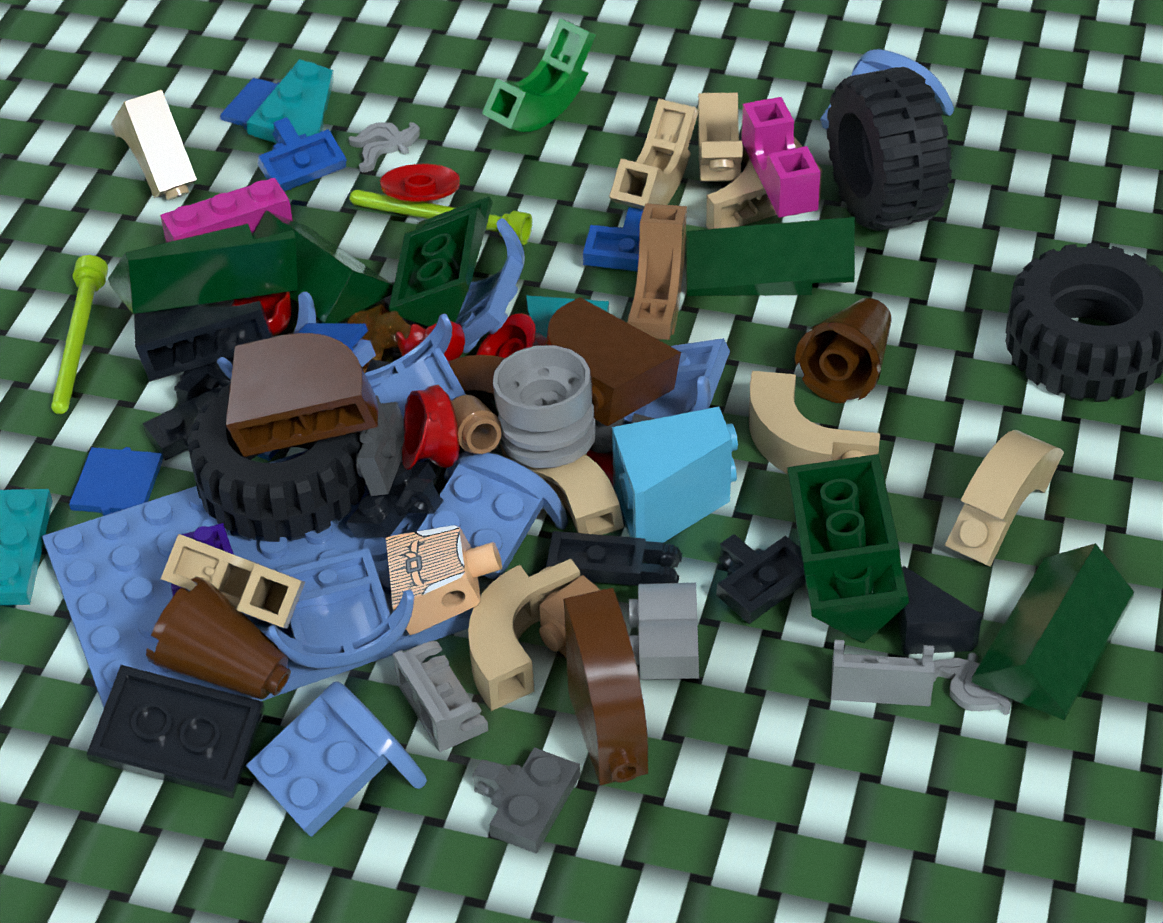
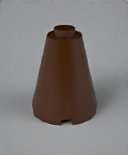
M873 298L860 299L813 326L803 335L797 344L795 362L796 366L800 364L804 374L802 380L810 390L819 397L834 403H845L847 400L856 398L860 400L873 390L880 377L892 324L891 313L886 305Z
M198 576L192 578L191 580L197 586L190 592L181 587L164 608L156 622L151 636L159 641L155 652L147 648L146 656L148 661L158 667L258 699H265L270 693L274 696L278 695L286 685L291 674V670L286 668L288 657L242 612L238 611L237 607L210 581Z

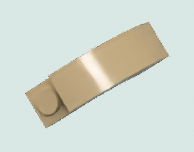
M699 93L698 149L700 181H734L741 174V161L743 158L742 141H739L738 93Z
M658 99L649 132L638 159L635 162L620 159L609 196L611 200L615 203L644 209L645 203L667 205L682 180L691 155L688 146L699 112L696 107Z
M752 371L749 396V430L751 437L761 454L781 471L788 474L787 467L878 454L880 433L826 428L806 419L795 405L796 374Z
M1012 430L1005 434L989 451L961 498L964 506L945 546L991 567L1022 503L1035 489L1045 493L1064 451L1018 430Z
M500 444L503 457L513 460L506 454L502 444ZM583 455L573 463L556 468H534L521 464L539 475L552 487L565 509L569 512L577 533L604 535L624 528L620 504L609 478L600 466L587 455Z
M178 534L161 576L162 580L188 590H192L197 586L191 580L196 576L203 577L237 607L238 611L282 628H288L305 582L181 534Z
M572 559L555 566L546 567L530 577L521 565H518L494 580L481 594L479 604L473 608L468 628L472 674L477 690L491 711L534 692L532 660L518 640L527 628L540 621L539 605L551 593L562 590L580 577V570Z

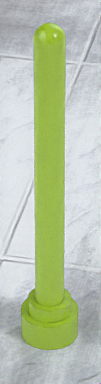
M354 190L349 196L350 202L356 206L425 219L455 209L427 202L403 201L388 195L362 190ZM512 211L510 214L505 213L503 216L489 215L485 230L499 232L497 221L503 218L515 231L521 244H527L532 231V216L530 213Z
M84 255L79 257L75 263L73 280L78 287V292L51 403V408L56 414H64L69 408L94 293L106 283L108 265L98 256Z

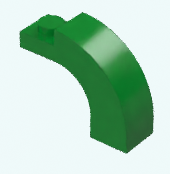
M559 18L543 58L535 70L525 79L515 83L497 78L482 114L510 129L521 132L536 131L546 126L566 110L583 86L589 73L582 70V67L596 34Z

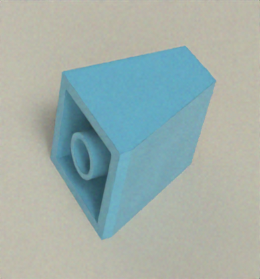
M720 407L612 427L613 488L620 504L629 537L645 538L649 542L664 543L730 502L731 482H736L737 480L732 451L738 449V440L734 425L732 423L726 424Z

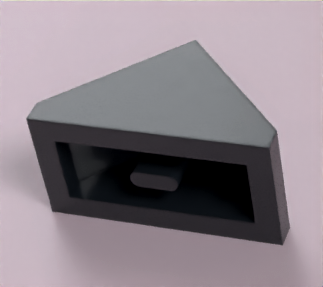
M903 566L909 603L896 614L903 654H923L924 645L934 646V653L973 651L978 646L982 614Z

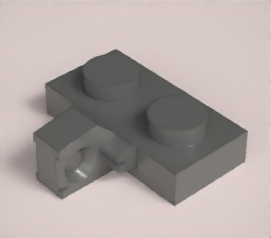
M376 395L378 427L358 431L360 432V442L363 445L360 452L356 454L358 475L365 479L371 496L389 494L402 461L404 419L398 403H380L378 395Z
M535 747L522 768L519 765L511 764L509 769H507L504 765L482 759L473 773L474 791L491 798V804L498 808L489 824L490 836L537 854L580 778V764Z

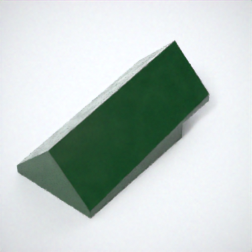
M490 196L417 222L416 230L404 234L389 310L393 315L429 327L436 324L439 316L442 314H447L450 321L456 322L471 284L493 202Z
M266 210L253 234V239L291 230L294 231L296 237L298 290L289 291L291 310L297 316L299 313L298 296L302 292H308L311 295L318 323H338L392 295L394 287L392 283L306 225Z
M855 217L686 231L687 296L812 295V283H854Z
M247 223L125 252L108 277L112 289L132 314L298 290L296 237L294 231L291 230L253 239Z
M879 454L787 467L811 615L815 619L865 643L909 603L901 565L900 547Z
M1096 543L1044 558L974 672L972 683L1065 721L1076 698H1081L1134 596L1133 589Z

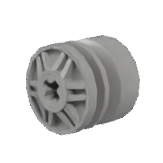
M547 345L533 346L516 351L500 363L494 371L493 389L496 408L499 412L498 419L501 423L500 440L506 454L519 464L534 468H556L573 463L585 455L595 442L596 434L594 406L592 404L591 373L585 359L571 349Z

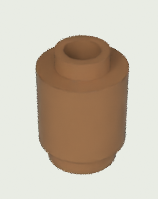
M463 395L452 400L458 427L459 445L465 451L473 454H485L496 448L501 439V423L498 417L475 396Z

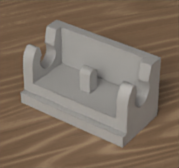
M834 640L831 700L930 707L935 675V662H933L934 646L924 645L922 659L844 654L845 640Z
M430 641L405 652L402 650L395 652L393 657L397 684L440 753L487 732L488 722L484 716L480 715L482 710L476 702H472L450 668L445 655L423 662L425 658L442 651L437 641Z

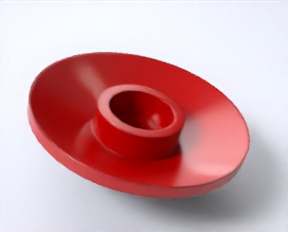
M434 164L400 166L386 172L380 179V188L386 195L408 202L433 203L434 200L451 195L460 186V177L454 170Z

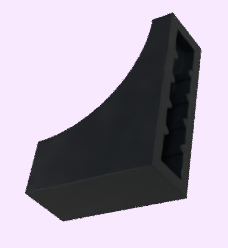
M260 301L229 307L193 305L134 314L135 348L149 381L217 362L220 357L226 359L234 357L235 346L273 337Z

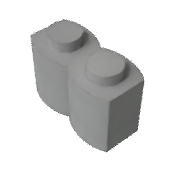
M696 583L639 584L638 599H629L630 628H639V635H630L629 638L636 665H640V680L699 678Z

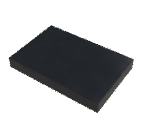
M121 665L86 754L88 760L234 798L265 709L264 702Z

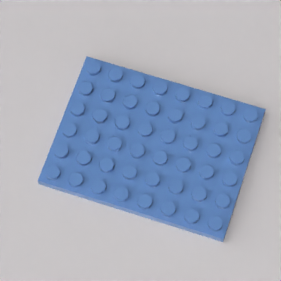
M308 450L269 463L291 460L306 453ZM367 484L364 487L365 492L356 505L351 504V511L340 521L332 520L331 526L318 534L316 530L305 533L306 537L302 539L292 540V536L280 537V542H267L263 536H256L255 539H250L239 535L237 528L233 532L225 528L234 555L276 571L369 548L390 613L394 612L386 538L354 537L346 524L359 507L360 501L370 493ZM196 486L42 536L103 708L121 665L259 701L275 697L270 693L265 699H258L158 667L147 659V648L155 652L159 641L151 636L153 628L164 608L173 597L171 583L162 580L161 576L178 534L182 535L195 531L201 526L210 527L218 524L217 519L209 516L203 508ZM408 513L390 536L417 532L428 513ZM473 608L413 635H409L405 629L398 641L386 651L357 664L339 668L315 669L297 664L288 658L286 668L291 670V674L286 685L278 695L392 656L393 653L400 650L406 651L426 642L468 629ZM243 613L273 642L268 627L274 624ZM290 623L288 628L277 626L280 631L294 639Z

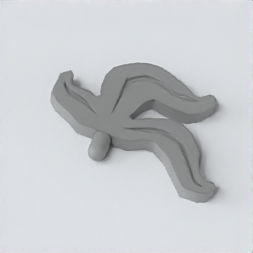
M379 122L367 126L356 137L350 136L348 138L350 146L363 148L362 158L364 162L359 164L360 171L369 172L374 170L377 159L382 154L393 153L398 150L403 154H407L409 152L408 146H411L419 138L420 128L415 123L409 122V128L399 132L394 124Z
M970 653L967 660L952 658L934 661V681L939 676L952 679L949 690L950 697L960 707L970 711L999 709L1003 714H1009L1011 703L1006 696L988 689H981L977 684L971 682L972 676L980 664L976 663L978 659L976 653Z

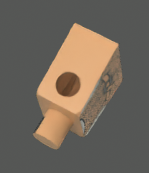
M455 525L399 534L386 538L394 611L399 605L405 590H412L414 594L413 611L406 627L409 635L419 633L476 607L481 601L478 577L502 570L501 557L494 542L471 548L462 529Z

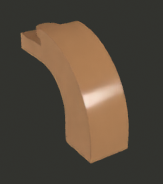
M645 203L640 220L636 289L627 323L658 340H670L671 334L674 335L680 304L687 206Z

